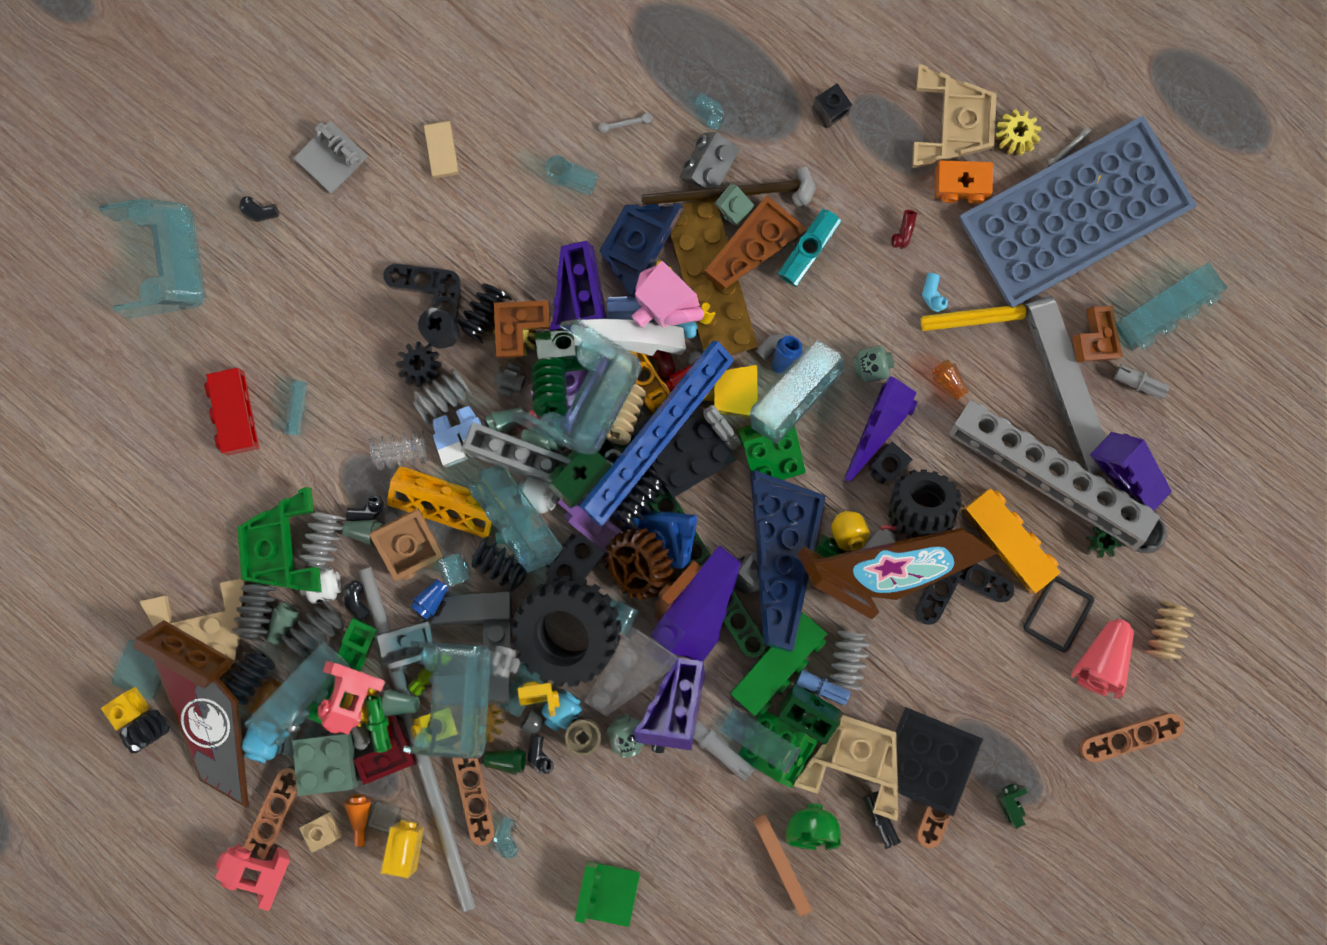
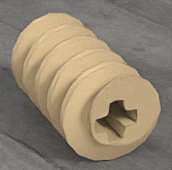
M628 382L618 383L613 387L602 416V421L598 427L601 435L608 441L619 445H626L630 442V435L634 432L633 426L637 423V417H639L640 409L644 404L643 400L646 398V392L642 387Z
M1161 601L1167 608L1158 609V614L1164 617V619H1155L1154 622L1161 629H1154L1151 632L1158 639L1149 640L1148 642L1155 650H1147L1145 653L1169 661L1181 659L1182 656L1175 650L1185 648V645L1179 642L1178 639L1188 638V635L1181 631V629L1191 627V624L1184 619L1185 617H1194V614L1183 606Z

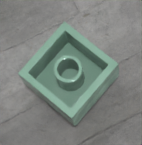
M349 732V734L337 733L298 738L292 741L298 796L352 790L359 786L358 770L354 763L356 751L352 732Z

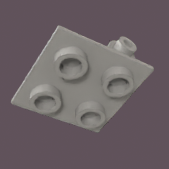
M329 121L326 125L323 123L317 125L315 128L317 135L294 159L332 194L368 158V155L334 123Z

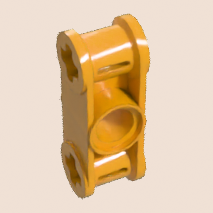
M630 350L624 356L613 354L617 363L625 371L631 382L642 387L646 392V398L643 400V403L650 414L653 415L669 396L670 390L660 379L647 359L646 354ZM645 370L649 372L650 378L645 382L638 381L636 374L639 371Z

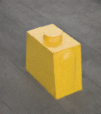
M400 820V822L390 827L381 870L382 874L409 878L417 870L424 827L417 826V822Z

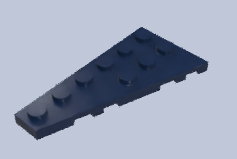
M754 470L750 472L764 644L790 652L794 650L809 578L798 553L804 546L812 551L815 549L826 495Z

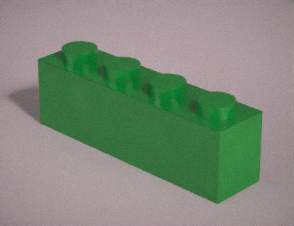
M801 612L794 650L787 652L770 646L729 693L754 716L758 712L763 715L773 703L770 701L771 697L776 692L781 694L791 682L788 678L795 671L799 674L809 661L806 660V657L812 651L817 653L826 643L824 637L827 633L804 612Z

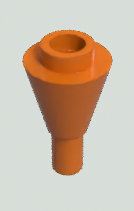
M353 794L349 796L348 800L344 801L351 827L354 830V846L356 847L365 845V828L371 805V799L366 798L365 794Z

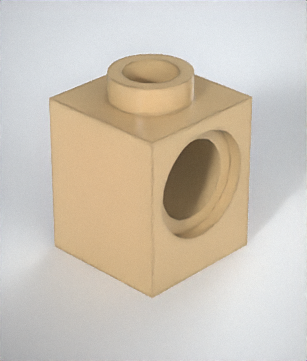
M331 811L299 828L311 853L343 836Z

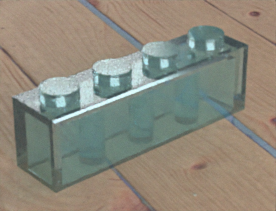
M1208 262L1116 323L1117 330L1131 351L1138 347L1143 351L1156 342L1154 337L1162 332L1165 336L1178 328L1176 322L1184 318L1188 321L1199 314L1198 307L1206 303L1209 307L1222 298L1220 293L1226 290L1227 286L1210 262Z
M818 340L811 348L805 349L801 359L786 370L784 377L778 383L770 387L767 395L761 402H756L750 411L752 428L778 444L844 372L843 355Z
M495 465L477 472L468 489L471 491L473 498L478 501L485 511L487 518L497 528L502 539L516 555L518 562L523 565L528 573L552 563L563 547L508 470Z
M324 641L246 721L245 725L268 747L272 748L275 744L278 747L282 745L290 736L287 731L294 724L299 726L310 715L307 710L314 703L319 705L329 695L327 689L335 682V676L322 672L326 661L349 667V664Z

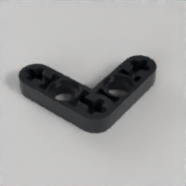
M391 264L385 269L383 274L384 280L390 288L434 294L432 308H439V305L443 302L451 303L453 310L450 316L457 324L462 287L457 273L446 269L404 264ZM399 270L402 276L409 277L408 272L412 271L410 275L411 285H407L408 281L406 279H398L397 283H394L390 275H395L396 271ZM421 273H426L430 276L428 285L424 287L416 285L415 282L416 277ZM448 277H452L453 282H456L455 285L450 286L449 291L451 296L455 295L454 299L448 296L440 297L441 293L446 295V286L442 282L447 281ZM440 326L436 328L437 331L441 329Z
M976 563L965 571L963 579L960 578L963 572L959 571L939 580L946 583L948 587L947 593L942 597L934 593L933 586L935 583L928 585L916 606L915 616L920 623L925 625H932L938 622L958 583L998 603L1007 602L1013 597L1014 586L1008 579ZM974 570H979L984 575V581L979 586L973 585L970 581V574ZM990 576L994 578L991 581L992 584L996 586L1005 585L1006 595H1000L998 598L996 596L998 592L991 587H988L987 592L984 591V588L989 584ZM929 595L932 599L942 603L940 606L934 604L932 612L935 614L934 617H928L925 620L924 613L921 610L930 606L932 601L927 600Z

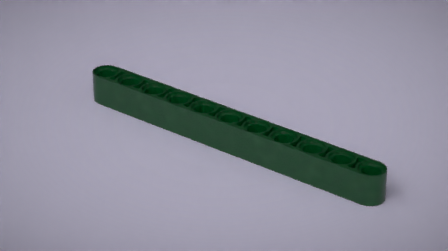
M608 402L601 404L596 411L599 424L602 421L601 415L605 411ZM630 440L626 445L612 442L611 444L615 450L622 454L632 441ZM655 493L654 496L658 500V503L655 504L650 501L648 503L650 504L653 511L660 512L658 510L659 502L664 499H669L666 496V494L662 496L660 494ZM676 498L670 500L674 506L670 513L685 514ZM695 530L693 545L701 548L702 556L697 560L690 559L688 567L693 561L703 567L711 554ZM733 591L730 595L731 601L727 605V614L723 622L745 655L750 657L759 656L765 649L764 638ZM736 613L743 615L745 618V625L741 629H734L730 624L731 617ZM749 637H756L759 640L760 646L755 652H748L745 648V641Z

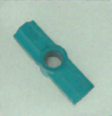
M822 208L777 273L783 281L794 287L798 286L842 222L836 214ZM807 242L815 245L816 251L807 253L802 245Z

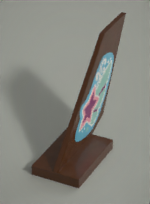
M957 528L827 558L804 546L798 553V556L814 587L868 618L873 619L879 613V610L871 597L898 600L998 554V552L966 530Z

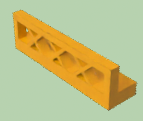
M399 466L390 481L386 505L408 513L419 508L426 519L485 538L490 536L493 520L500 507L501 499ZM396 491L404 493L409 500L405 502L396 499ZM420 502H430L435 509H426ZM446 510H454L460 517L457 519L452 518L447 514ZM477 518L486 521L485 528L476 526L471 519Z

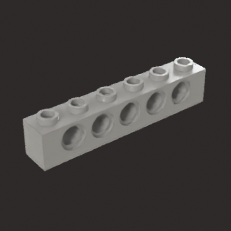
M474 422L468 429L460 451L546 483L552 481L548 476L559 465L564 468L571 461L567 457ZM580 469L574 471L575 474L572 477L575 480L581 478L582 471ZM595 486L583 498H586Z

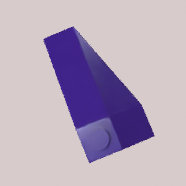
M892 376L881 387L843 482L849 483L907 415L912 416L918 401L914 400L917 392Z
M719 546L665 613L650 636L670 653L704 662L719 641L721 634L719 632L723 619H725L727 614L726 608L730 595L734 590L741 562L723 547Z

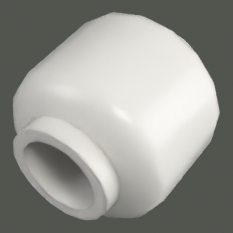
M529 477L526 481L522 480L517 489V495L520 496L522 507L540 514L554 509L559 497L547 487L549 483Z
M320 568L322 592L315 593L300 590L301 595H306L308 601L313 604L322 603V600L326 602L333 601L337 597V593H341V580L338 572H334L333 569L330 571Z

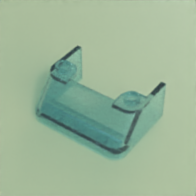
M137 199L99 206L100 211L113 221L130 219L137 226L152 227L158 277L148 278L141 283L139 287L140 301L114 305L115 312L130 319L196 308L203 303L205 289L194 214L189 207L183 203Z
M579 319L562 321L560 324L561 328L582 340L577 349L576 356L580 365L589 370L565 417L555 412H549L540 419H537L531 414L524 412L512 413L510 418L549 441L581 454H594L601 448L641 371V364L635 355Z
M411 641L412 647L424 648L421 654V661L428 671H433L430 727L422 728L416 736V746H404L403 751L422 756L480 758L484 753L490 675L489 649L483 645Z

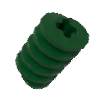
M557 357L539 359L532 366L533 411L544 419H559L568 410L566 406L567 390L565 388L567 384L565 380L566 364L564 360Z

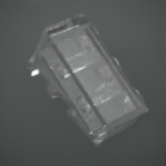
M632 627L584 702L607 717L669 672L678 657Z

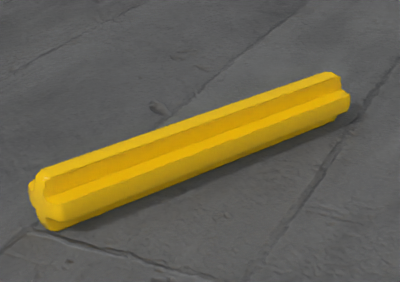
M1019 304L1013 308L1011 306L926 315L920 318V324L923 331L1022 320L1026 317L1025 305Z

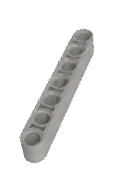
M1052 296L1025 304L1026 318L1078 463L1082 469L1092 475L1104 473L1090 454L1105 439L1079 364L1077 363L1057 303Z

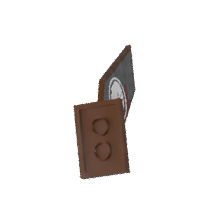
M163 620L137 637L133 648L153 659L199 780L247 808L249 802L244 753L242 750L239 704L237 698L219 679L220 676L231 668L234 660Z

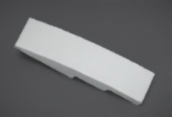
M621 319L575 320L573 322L574 345L620 356H624L628 350L651 356L657 350L682 355L686 350L684 329L682 327L669 325L662 328L656 322H648L641 328L634 320Z

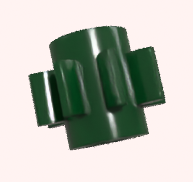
M1097 526L1093 527L1095 534L1085 538L1090 541L1091 545L1087 550L1096 551L1097 558H1102L1105 552L1109 557L1115 556L1113 549L1122 547L1120 543H1117L1116 538L1105 531L1102 532ZM1101 537H1104V540L1108 542L1107 546H1103V543L1099 542Z

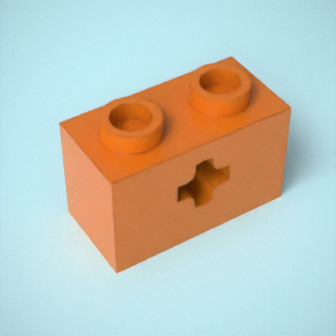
M940 160L935 167L934 199H942L944 203L968 200L971 204H981L992 195L993 162ZM960 179H963L964 184H968V186L963 187V183L959 182Z

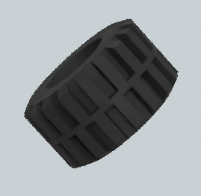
M921 469L920 472L913 470L910 471L909 475L903 474L900 480L898 479L895 483L888 507V517L891 518V525L897 526L896 531L899 534H906L905 538L907 539L952 530L962 503L960 490L956 489L957 485L953 481L949 482L947 476H940L936 471H932V473L927 472V469Z

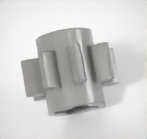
M496 646L495 652L488 651L484 662L486 666H490L488 673L505 679L509 678L510 672L517 674L520 661L515 658L516 651L502 646Z

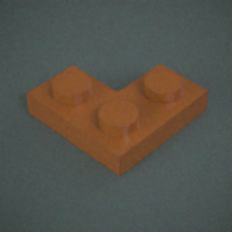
M548 300L494 303L497 358L524 357L523 330L550 329Z
M1095 306L1086 309L1091 333L1072 336L1077 363L1123 358L1113 306Z

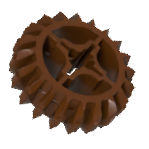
M638 526L636 529H624L613 536L606 547L608 552L604 558L608 561L605 567L611 571L609 577H613L616 581L615 586L622 588V594L629 593L631 599L654 598L672 580L670 575L674 569L669 565L673 559L667 556L670 549H664L662 546L663 540L656 539V532L649 533L647 528L640 529Z

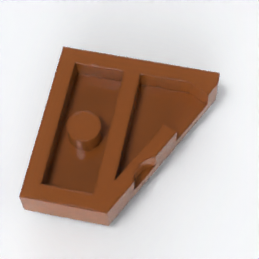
M693 561L673 585L666 584L659 593V599L654 604L657 609L653 616L659 622L702 568L698 563Z

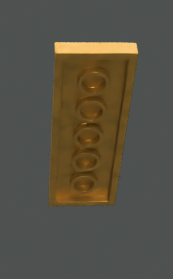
M716 199L696 200L682 204L684 210L670 236L682 279L697 294L698 307L701 308L703 303H709L710 308L707 312L716 313L709 324L695 321L703 352L712 341H719L731 356L758 349L739 280L722 291L702 274L728 243L719 209L715 205Z

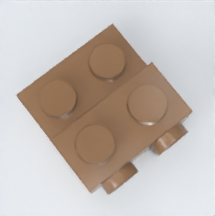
M419 508L369 532L394 581L399 579L406 581L417 574V570L425 566L427 569L438 565L441 562V558L444 557V552L432 529L429 528Z

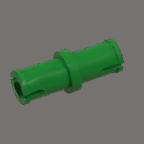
M378 694L369 695L363 701L368 718L366 726L371 731L374 751L381 753L392 748L387 730L389 721L384 716L381 696Z

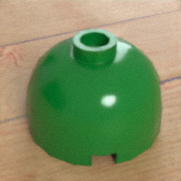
M807 804L806 809L798 810L789 819L786 829V843L789 842V845L792 847L816 850L817 846L824 845L825 850L837 849L841 846L840 824L831 812L823 810V805Z

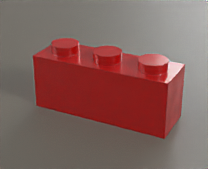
M237 367L206 374L207 382L204 383V389L207 397L211 398L212 408L209 409L212 423L216 424L217 434L214 435L217 449L221 450L222 454L228 456L260 449L245 371Z

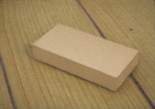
M446 121L424 125L433 179L458 175L459 168L451 122Z

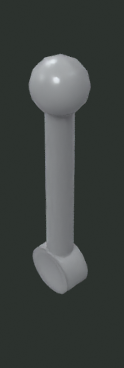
M644 113L642 117L611 124L601 123L599 131L606 133L609 129L642 122L650 124L652 122V115Z
M1087 127L1055 158L1049 159L1048 166L1059 162L1091 130Z

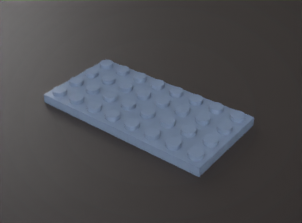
M1143 115L963 213L958 219L1008 306L1013 308L1191 211L1197 205Z

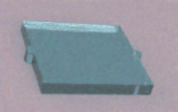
M129 639L111 684L127 691L136 686L143 697L154 700L161 683L155 663L152 658L134 649L133 644L135 641Z

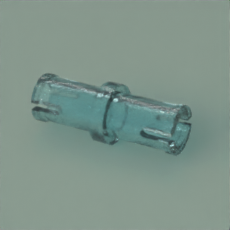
M291 380L289 402L285 404L287 417L284 433L301 436L304 412H307L305 400L308 382Z

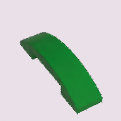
M352 618L341 641L342 646L334 663L361 672L375 640L374 635L377 634L378 629ZM328 674L321 691L315 697L307 718L322 724L317 707L321 705L324 699L329 701L335 686V676ZM344 691L341 702L339 704L340 708L347 694L346 691Z

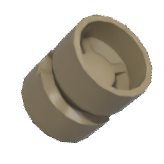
M587 717L579 718L573 722L565 734V743L568 749L579 756H587L595 752L602 739V730L599 724Z

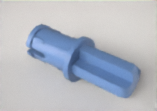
M804 669L800 672L796 681L797 685L817 693L819 698L823 696L841 705H845L850 697L849 690L832 685L833 683L829 682L827 677L822 679Z

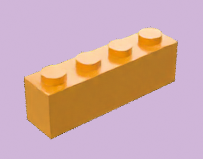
M987 489L961 511L987 543L997 550V555L1029 594L1037 593L1061 573L1057 569L1059 564L1051 554H1045L1039 547L1041 545L1040 540L1032 532L1028 533L1023 528L1022 524L1024 522L1015 511L1010 512L1004 505L1006 500L997 490Z

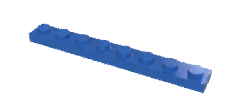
M712 341L579 506L596 524L603 526L735 360L719 341Z

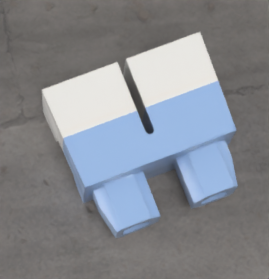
M469 406L456 411L461 424L451 427L446 415L433 420L436 433L433 434V438L442 465L446 468L469 459L467 454L460 452L463 446L461 439L464 443L468 429L473 422L483 426L482 421L478 417L476 418V415Z

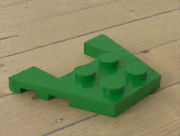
M304 487L298 490V493L291 498H285L278 502L279 505L271 510L263 511L237 527L241 580L315 593L322 592L320 568L311 567L294 571L289 518L314 512L312 488Z

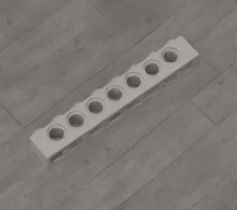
M970 400L948 434L1135 551L1146 542L1160 518L1149 506L1131 499L1126 492L1113 488L1100 476L1092 475L1082 469L1081 465L1077 462L1061 456L1054 448L1038 442L1030 433L1020 431L1012 426L1007 419L994 415L980 403ZM979 426L985 427L989 433L981 431ZM1002 441L1009 442L1012 447L1005 446ZM1026 455L1032 456L1035 462L1028 460ZM1049 469L1055 470L1059 476L1051 474ZM1073 484L1079 485L1082 491L1077 490ZM1097 498L1102 499L1106 506L1101 505ZM1121 513L1126 514L1130 521L1124 519Z

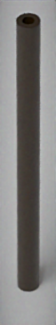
M799 181L738 185V187L745 195L798 191ZM727 187L642 194L641 200L642 205L714 199L719 198Z

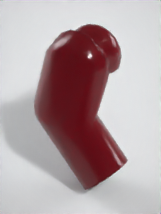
M904 211L899 234H893L891 237V245L894 248L904 249L909 245L916 223V211Z
M657 350L653 356L647 355L658 361L660 368L657 373L658 376L663 380H669V376L674 374L676 369L672 355L661 350Z

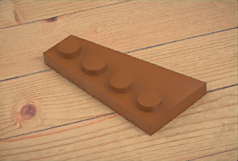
M766 195L702 274L724 291L805 233L807 228Z

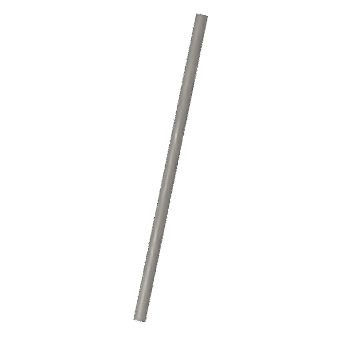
M372 568L360 570L358 573L375 628L378 629L377 634L389 631L390 627ZM388 669L394 690L410 695L403 670L391 672ZM416 713L402 714L462 912L469 911L476 906L426 745L420 746L419 741H415L412 734L411 726L414 725L412 719L417 718Z

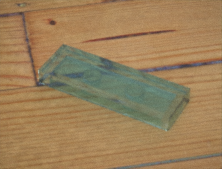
M735 707L720 730L786 774L801 752V749Z

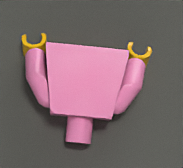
M658 260L656 266L640 273L635 288V297L641 308L631 316L639 327L643 328L652 319L662 328L694 321H700L703 324L711 323L716 313L707 312L710 308L709 303H703L701 308L698 307L697 294L671 270L672 267H668L663 261Z

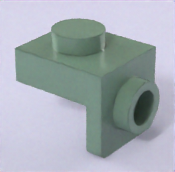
M732 183L715 203L723 213L721 217L725 221L737 226L754 207V204L740 188Z

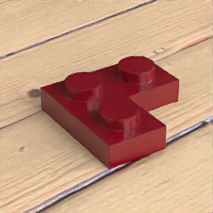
M397 715L387 716L389 721L387 730L392 748L381 753L373 751L354 759L363 785L416 764Z

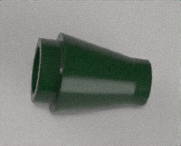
M519 748L486 751L485 768H492L513 775L523 773L525 770L526 753L525 751H520Z

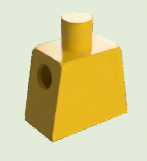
M757 365L726 370L702 401H714V406L722 415L757 419Z

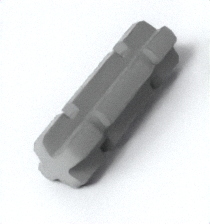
M714 405L704 409V418L711 424V427L722 441L725 442L726 446L730 450L741 445L739 436L733 431L725 418L720 415L718 409Z

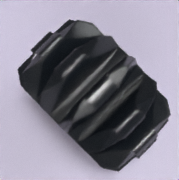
M417 341L415 349L410 344H407L406 349L408 353L405 354L401 351L398 353L404 359V361L396 362L398 368H403L399 371L398 375L400 378L407 377L406 384L411 385L415 381L416 386L421 388L423 380L428 385H431L432 380L429 377L431 375L436 378L440 376L434 370V368L442 367L441 362L435 361L439 358L440 354L437 351L431 353L433 347L430 344L423 348L422 343ZM418 359L425 363L424 367L420 366L421 370H417L413 366L414 362L418 363L416 361Z
M152 710L123 728L119 736L122 739L125 748H128L130 753H138L166 735L170 727L167 724L166 718L158 710Z

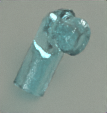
M700 92L695 104L707 110L709 116L707 125L712 129H718L725 119L722 106L718 101Z
M502 816L494 836V843L503 857L511 859L518 853V848L510 835L515 820Z

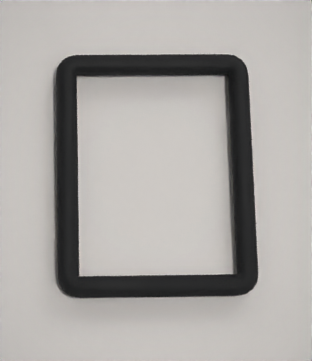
M1056 576L1045 586L1024 624V631L1062 653L1067 652L1094 603V597ZM1054 581L1089 600L1064 647L1029 628Z

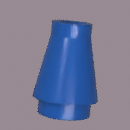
M788 335L778 340L774 357L770 364L774 372L783 373L787 367L801 356L802 344L799 339Z
M436 579L429 587L412 599L414 602L410 608L425 620L430 616L433 617L449 588Z

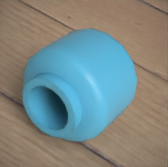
M564 689L561 692L557 691L560 707L554 708L556 716L550 717L548 701L541 710L543 716L547 718L544 723L557 732L560 728L567 730L582 713V708L579 705L581 700Z
M261 721L260 725H250L242 742V750L246 752L244 757L265 764L266 760L274 759L281 740L280 733L275 731L277 726L265 721Z

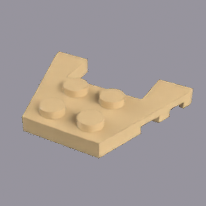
M918 65L916 91L943 93L941 143L914 142L912 168H919L938 163L940 160L946 161L992 149L995 137L997 94L968 82L962 83L952 79L950 75L940 72L939 74L929 70L927 66Z
M240 578L220 583L225 611L174 623L172 621L168 596L140 601L153 627L165 620L233 659L232 664L238 660L240 638L231 631L234 628H240V625L234 622V618L242 617V614L237 612L236 609L245 605L239 601V597L244 596L245 592L241 590V587L247 585V581H243Z
M843 715L840 725L826 745L823 744L800 777L797 778L794 786L818 794L827 767L878 783L881 787L873 813L897 821L899 813L896 732Z

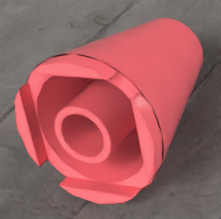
M1121 619L1109 621L1075 665L1071 677L1077 676L1079 678L1077 683L1094 693L1106 696L1107 692L1115 693L1113 698H1122L1126 691L1134 631L1130 628L1131 625Z

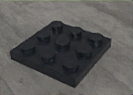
M700 404L649 467L668 484V486L662 485L661 487L669 501L736 460L725 442L722 441L711 427V424L704 418V409ZM651 417L634 426V432L630 435L631 441Z
M905 707L896 730L898 793L954 817L984 738Z

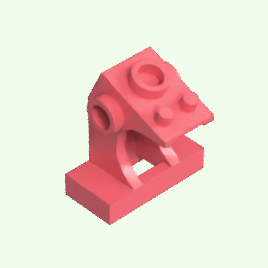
M326 661L322 672L335 676V686L329 701L324 699L321 705H318V715L326 730L332 733L342 732L349 734L352 727L356 728L360 722V710L368 688L382 691L385 681ZM344 691L354 694L348 710L339 707Z
M237 844L233 848L228 847L226 853L223 852L216 863V868L219 870L215 879L221 881V885L227 889L236 890L239 888L257 893L258 908L269 911L290 861L288 850L277 847L273 859L263 861L250 857L251 851L241 847V844ZM245 867L260 871L257 881L242 877Z

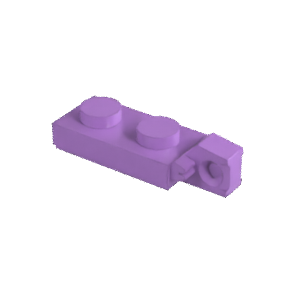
M559 499L557 503L568 511L564 516L568 523L607 554L606 547L609 545L610 540L621 530L609 520L603 526L596 524L579 507L583 502L582 500L570 509Z

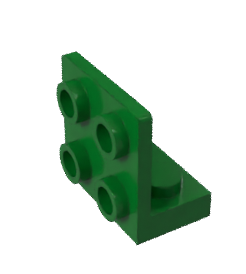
M789 414L737 429L745 449L750 472L756 470L781 480L802 475L806 472L796 428Z
M766 711L763 715H759L738 755L752 767L770 778L793 788L795 781L818 741Z
M587 861L574 922L585 924L587 918L629 927L640 872Z

